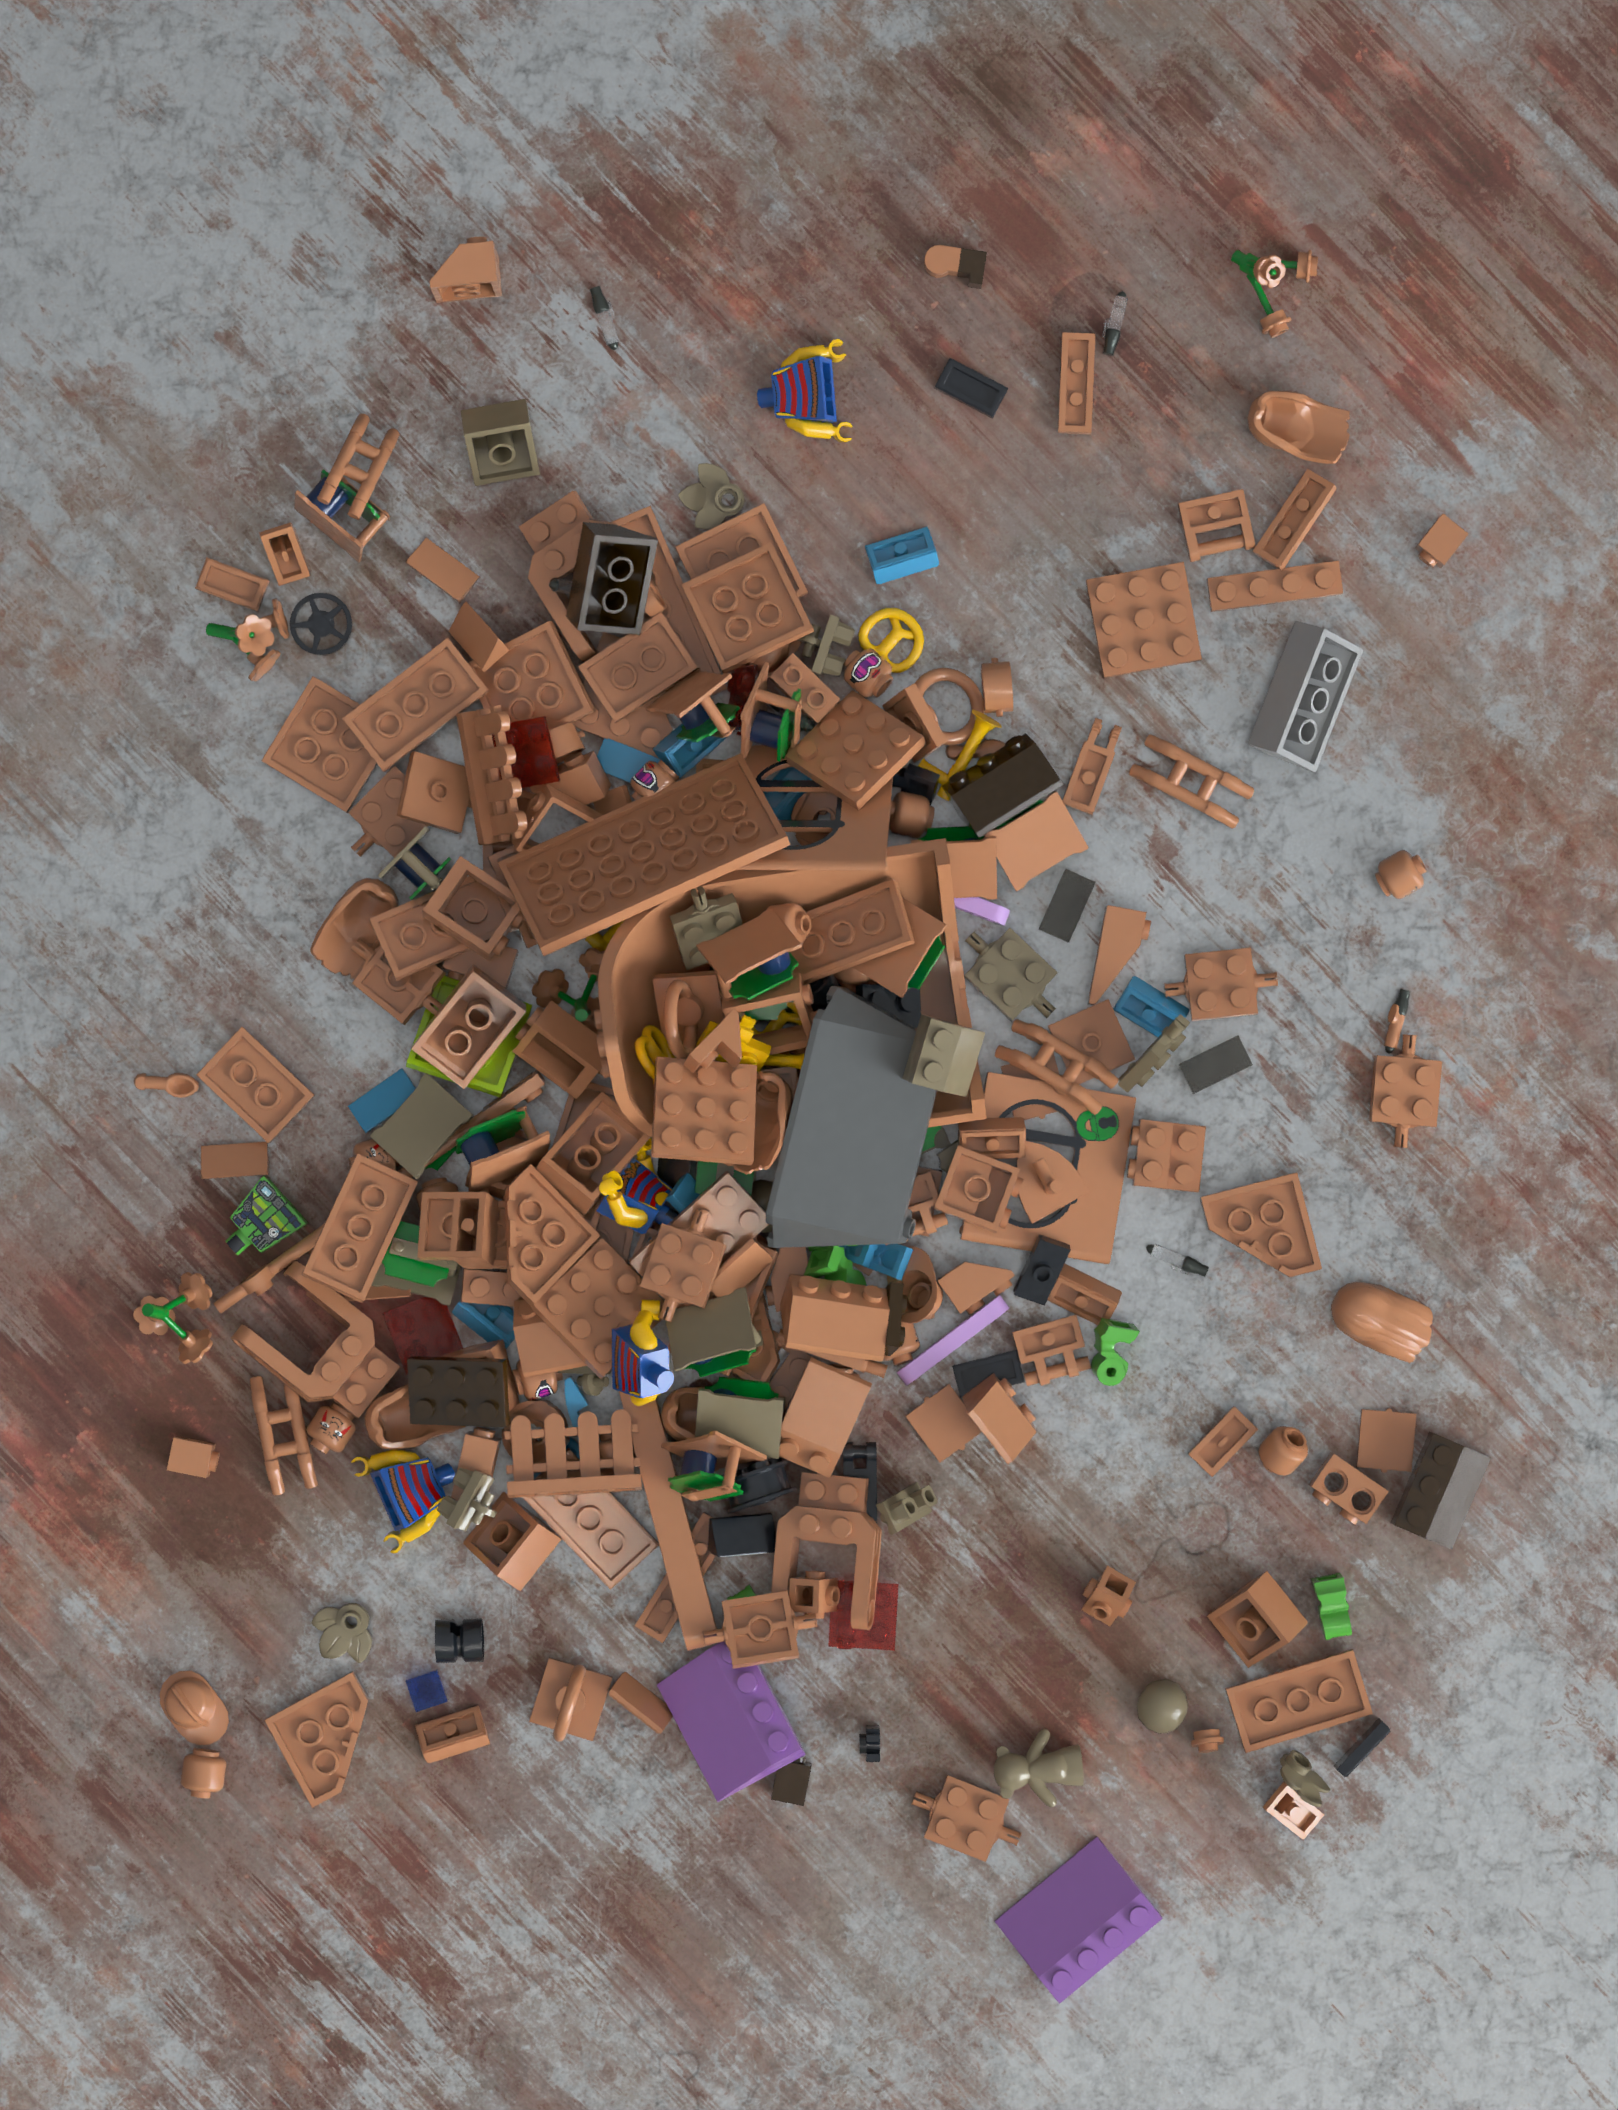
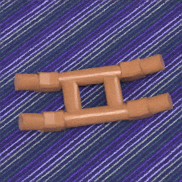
M359 414L317 497L318 501L329 505L343 475L360 483L361 486L347 513L350 517L357 520L360 519L400 435L398 430L394 428L389 429L379 449L362 441L361 438L370 421L366 414ZM354 452L373 460L368 472L350 464Z
M1151 734L1148 735L1145 740V746L1176 761L1167 779L1138 764L1132 765L1129 775L1203 812L1231 829L1235 828L1239 818L1208 800L1217 783L1246 799L1252 797L1254 788L1176 745ZM1187 768L1205 776L1197 794L1179 785Z
M1016 1019L1012 1024V1032L1023 1035L1040 1045L1042 1044L1034 1059H1032L1031 1056L1024 1052L999 1045L996 1049L995 1057L1033 1074L1067 1094L1069 1098L1073 1099L1080 1106H1084L1092 1114L1096 1115L1103 1105L1091 1096V1093L1084 1087L1074 1083L1083 1068L1084 1071L1099 1079L1110 1089L1118 1083L1119 1078L1111 1073L1099 1060L1092 1056H1087L1051 1035L1046 1029ZM1053 1052L1071 1061L1062 1076L1045 1067Z
M255 1376L250 1378L253 1408L272 1494L280 1495L285 1492L278 1457L297 1454L305 1488L316 1487L318 1482L310 1452L300 1396L284 1384L288 1408L268 1412L263 1377ZM291 1421L294 1441L275 1444L271 1425Z

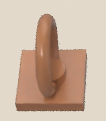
M951 668L930 670L919 677L914 684L904 688L882 705L887 713L924 736L926 745L912 757L914 763L927 757L942 745H957L966 742L970 737L975 723V717L972 712L968 723L963 728L955 732H945L940 729L934 710L923 698L925 691L932 684L939 681H949L965 691L970 700L971 710L984 713L982 694L974 681L966 674Z
M715 970L656 974L652 979L661 1032L667 1040L670 1051L676 1058L687 1059L689 1054L695 1049L697 1039L701 1037L709 1021L719 1024L725 1018L722 1012V997L719 994L721 989Z
M549 1657L529 1722L554 1729L553 1738L557 1742L563 1741L567 1734L593 1741L613 1676L587 1669L582 1664L574 1665Z

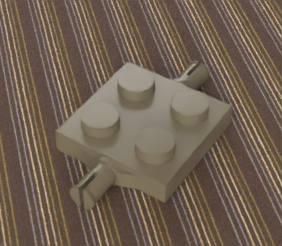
M698 886L699 896L695 888L691 890L694 905L682 912L669 916L686 970L708 963L697 949V944L712 940L743 924L733 893L717 899L707 900L705 889Z
M1011 928L998 940L989 945L975 931L965 940L979 955L973 967L964 977L1011 1022L1022 1010L1032 1005L1046 1019L1056 1009L1042 994L1046 985L1058 972Z
M1181 1014L1176 1017L1169 1026L1163 1029L1162 1034L1147 1048L1142 1056L1128 1066L1124 1074L1119 1077L1118 1085L1127 1093L1136 1084L1143 1087L1155 1073L1151 1068L1154 1066L1159 1070L1171 1057L1167 1050L1170 1049L1174 1052L1186 1039L1182 1032L1190 1022Z

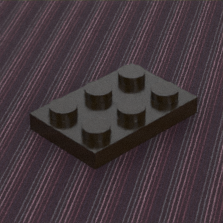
M411 1356L407 1359L410 1424L507 1427L510 1424L507 1359Z

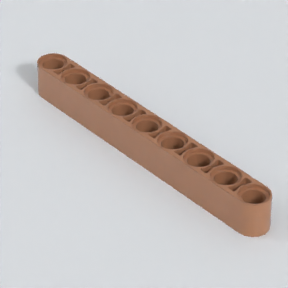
M619 1391L623 1409L631 1416V1424L638 1423L639 1433H632V1443L636 1458L640 1457L641 1467H639L686 1648L690 1651L713 1645H705L703 1631L717 1630L695 1543L691 1535V1528L682 1494L671 1489L670 1485L672 1483L668 1481V1478L677 1475L671 1452L661 1448V1444L668 1441L657 1399L645 1405L636 1406L631 1402V1395Z

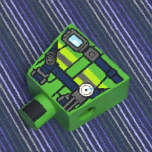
M263 1176L231 1215L230 1219L239 1229L226 1239L225 1242L237 1255H240L251 1244L260 1252H264L305 1227L308 1222L267 1176Z

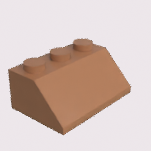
M471 237L467 239V243L458 245L430 280V288L437 303L502 296L499 257L493 241H487V237Z
M789 1275L780 1302L786 1348L883 1361L890 1311L887 1290L885 1288L846 1283L840 1280H825L811 1276Z

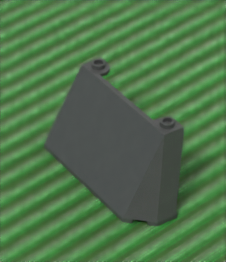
M831 986L827 993V1000H830L825 1010L818 1009L813 1019L767 1206L766 1223L773 1226V1233L770 1232L767 1236V1244L773 1248L906 1243L907 1238L913 1236L916 1226V1220L912 1218V1211L908 1209L937 1093V1090L912 1084L902 1079L917 1027L848 988Z

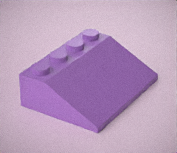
M720 1642L709 1648L657 1684L717 1802L806 1755L761 1667L754 1665L732 1669L730 1651L726 1647L725 1642Z
M1096 1836L994 1921L1060 2004L1163 1918L1156 1907Z

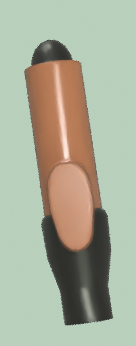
M1400 989L1399 995L1388 1014V1022L1390 1024L1384 1043L1388 1054L1397 1049L1404 1019L1409 1007L1410 991Z

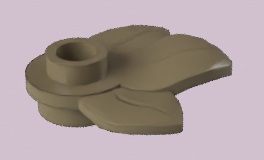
M709 463L698 465L700 483L692 484L678 494L679 499L688 509L698 512L695 519V527L704 530H710L720 525L726 516L738 514L745 502L743 491L737 485L729 482L726 471L719 466ZM730 494L734 497L735 501L731 506H725L722 503L724 495Z
M348 1603L340 1609L325 1607L314 1616L311 1622L312 1625L318 1630L323 1631L319 1643L320 1653L323 1658L334 1659L347 1652L358 1663L366 1659L372 1647V1637L367 1630L370 1621L369 1614L363 1606L357 1603ZM347 1617H355L357 1620V1624H349L347 1621Z
M1292 1750L1289 1754H1284L1280 1758L1282 1765L1280 1773L1284 1782L1291 1789L1297 1790L1301 1799L1306 1803L1320 1807L1322 1801L1319 1792H1329V1786L1316 1772L1311 1770L1312 1765L1303 1754Z

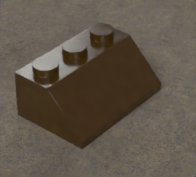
M583 522L566 613L567 619L577 630L641 634L657 549V538L614 524Z
M1025 733L1022 736L1012 737L1005 743L1003 748L995 753H988L982 756L977 761V764L968 770L955 773L949 778V782L942 785L959 817L980 838L1064 784L1037 744Z
M1429 1431L1390 1523L1453 1549L1491 1457Z

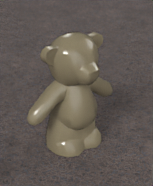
M1042 1729L1032 1742L1026 1757L1010 1753L1004 1746L998 1747L996 1750L997 1759L994 1764V1777L1000 1787L1001 1797L1005 1799L1010 1798L1014 1790L1029 1784L1045 1805L1055 1807L1057 1804L1056 1797L1046 1787L1045 1783L1083 1786L1084 1773L1080 1746L1078 1744L1067 1746L1054 1752L1042 1754L1050 1738V1732L1047 1729Z

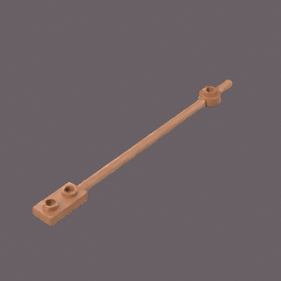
M535 1070L504 1092L501 1098L497 1097L483 1107V1110L472 1117L468 1123L461 1125L425 1167L455 1147L456 1139L462 1137L464 1131L516 1110L514 1106L524 1099L529 1103L543 1093L541 1087L545 1085V1079L540 1072ZM404 1167L397 1171L410 1178L413 1177ZM324 1224L273 1261L258 1268L238 1286L215 1301L214 1306L216 1309L223 1313L245 1296L253 1292L259 1296L274 1285L271 1279L277 1273L314 1248Z

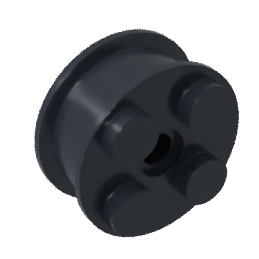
M781 1457L779 1459L771 1458L751 1464L749 1467L738 1469L734 1482L741 1485V1490L744 1492L743 1495L728 1498L731 1508L727 1510V1513L730 1514L748 1507L752 1508L797 1491L796 1487L790 1486L784 1468L788 1461H782Z

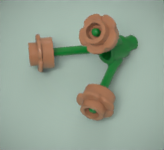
M1236 250L1231 257V261L1239 265L1240 271L1247 274L1246 277L1252 284L1267 314L1266 317L1259 321L1263 328L1262 334L1269 333L1270 337L1274 338L1289 330L1287 323L1292 319L1291 317L1287 318L1283 309L1276 312L1273 311L1261 285H1266L1269 288L1277 286L1281 278L1285 276V268L1297 269L1296 279H1306V283H1308L1310 276H1317L1318 256H1312V251L1309 250L1308 252H1298V261L1281 260L1277 255L1258 258L1251 253L1245 254L1240 250Z

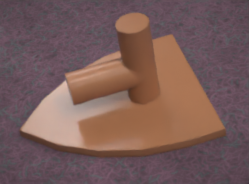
M1026 1141V1158H1017L1016 1167L1020 1169L1018 1177L1024 1179L1018 1196L1024 1211L1033 1224L1085 1195L1089 1190L1072 1163L1060 1153L1042 1144Z

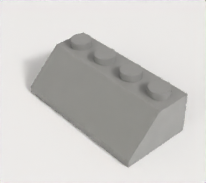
M1295 621L1252 730L1248 745L1267 755L1316 773L1363 649L1325 628Z

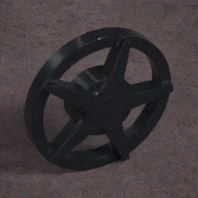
M314 593L300 600L293 609L290 617V630L295 642L306 652L314 655H328L341 649L348 641L352 632V617L347 606L336 596L327 593ZM314 599H329L339 606L330 612L318 609ZM307 602H310L312 614L308 621L295 623L299 610ZM342 609L347 619L345 635H342L334 628L335 622L333 618ZM296 628H308L314 635L312 648L306 646L300 640ZM330 634L342 639L337 645L329 649L317 650L321 638L327 637Z

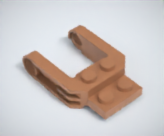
M571 491L520 525L519 528L535 553L532 556L528 579L574 653L581 661L585 662L598 654L599 651L595 650L586 632L577 630L567 619L566 613L569 599L560 584L558 583V588L553 590L550 588L549 583L552 580L557 581V579L566 577L574 572L583 522L618 524L593 519L578 493ZM651 579L645 612L653 618L665 610L667 606Z
M294 1261L283 1275L285 1277L289 1276L307 1292L306 1296L348 1329L338 1336L313 1367L310 1375L303 1372L244 1325L237 1329L231 1339L239 1348L305 1401L317 1402L332 1399L358 1420L400 1369V1366L375 1347L373 1321L335 1290L302 1276L301 1274L305 1266Z
M801 1473L799 1505L793 1507L777 1523L771 1593L788 1591L789 1595L790 1578H796L800 1539L842 1545L855 1543L857 1545L851 1606L852 1629L870 1630L874 1620L882 1529L866 1512L869 1478L831 1475L828 1478L819 1473Z

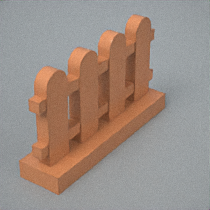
M501 705L491 706L489 709L485 708L456 714L478 844L485 845L511 840V835L512 839L523 838L522 831L527 829L528 823L524 811L518 810L517 798L522 794L520 780L517 777L513 778L511 765L516 762V752L512 744L507 745L505 731L510 729L508 713L501 711Z
M623 1409L616 1410L612 1414L611 1425L598 1426L596 1415L590 1411L579 1415L578 1427L565 1428L562 1416L556 1413L549 1414L545 1418L544 1429L531 1430L530 1420L526 1416H516L511 1422V1431H504L505 1441L512 1440L513 1465H506L507 1475L513 1474L514 1481L507 1482L508 1498L642 1490L641 1474H634V1467H641L640 1457L633 1458L632 1433H639L638 1423L631 1424L630 1414ZM612 1434L613 1459L600 1460L599 1435ZM578 1436L580 1461L567 1462L565 1437ZM545 1438L546 1463L533 1464L532 1439ZM614 1468V1475L601 1476L600 1469ZM580 1470L581 1477L567 1478V1471ZM547 1472V1479L534 1480V1473Z

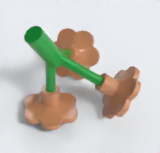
M277 598L272 599L273 613L271 615L258 618L254 614H249L244 618L243 623L237 625L236 628L215 623H209L206 627V634L208 636L232 640L240 651L248 655L247 659L255 665L254 670L248 677L251 681L257 682L264 674L271 670L281 654L278 650L275 651L273 649L263 656L266 647L271 646L274 642V635L270 631L271 628L276 627L284 639L289 638L288 623L282 605Z
M588 948L586 953L580 955L579 963L585 967L589 980L582 997L577 999L566 994L569 983L564 979L565 974L562 970L554 969L552 972L548 970L541 972L538 982L532 987V994L537 997V1005L545 1008L550 1001L559 1005L564 1000L573 1006L571 1016L598 1035V1031H603L596 1030L594 1010L600 1009L599 997L593 999L590 994L595 982L598 981L599 968L605 951L600 952L596 948Z
M186 1272L181 1276L182 1284L179 1285L180 1293L176 1299L169 1302L165 1297L155 1299L152 1296H146L141 1300L140 1307L136 1308L133 1312V1318L139 1323V1330L142 1334L149 1335L154 1333L161 1336L168 1331L169 1326L180 1336L179 1340L182 1343L179 1345L178 1351L180 1352L179 1360L183 1364H187L190 1361L192 1363L200 1361L204 1353L209 1351L213 1344V1341L210 1339L212 1333L209 1329L193 1330L190 1333L188 1330L184 1331L174 1322L176 1316L171 1309L181 1303L187 1304L191 1309L199 1308L206 1310L210 1307L209 1299L212 1297V1290L205 1284L203 1276L199 1273L192 1275Z

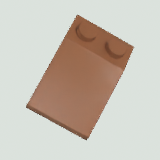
M473 964L452 990L411 1049L465 1089L525 1014L526 1004Z
M601 1091L546 1153L536 1169L576 1210L585 1216L603 1196L599 1190V1185L603 1181V1175L613 1170L620 1174L649 1140L650 1136L633 1125L623 1114L618 1104Z
M810 1357L782 1416L779 1457L830 1478L872 1383Z

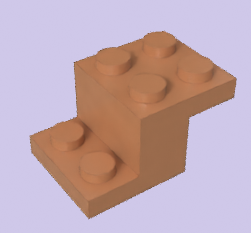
M422 1192L417 1258L420 1260H454L465 1269H507L505 1201H498L487 1192Z

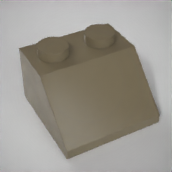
M526 399L461 410L463 432L475 486L540 475Z
M921 1014L902 1079L926 1088L967 1097L985 1032Z

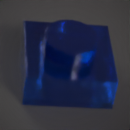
M438 1669L406 1680L416 1712L448 1702Z

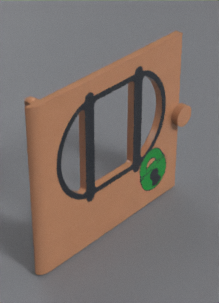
M764 745L751 746L745 761L763 792H830L813 780H764L774 772L792 766L787 763L786 757L781 759L780 762L777 761V749ZM893 777L860 810L837 797L835 820H779L785 832L830 833L823 839L808 845L787 846L736 870L887 871L888 865L886 860Z
M987 1072L984 1088L987 1118H1005L1015 1109L1026 1105L1047 1106L1066 1118L1075 1133L1074 1137L1026 1129V1140L1072 1147L1074 1149L1072 1165L1082 1177L1089 1192L1063 1206L1056 1215L1048 1220L1032 1224L1018 1222L1009 1218L1006 1228L999 1227L997 1233L969 1224L963 1220V1225L959 1229L960 1239L1032 1251L1040 1234L1069 1244L1071 1251L1067 1258L1109 1265L1136 1097L1086 1089L1091 1093V1096L1103 1105L1102 1109L1094 1115L1084 1106H1080L1073 1099L1069 1098L1067 1094L1044 1081Z

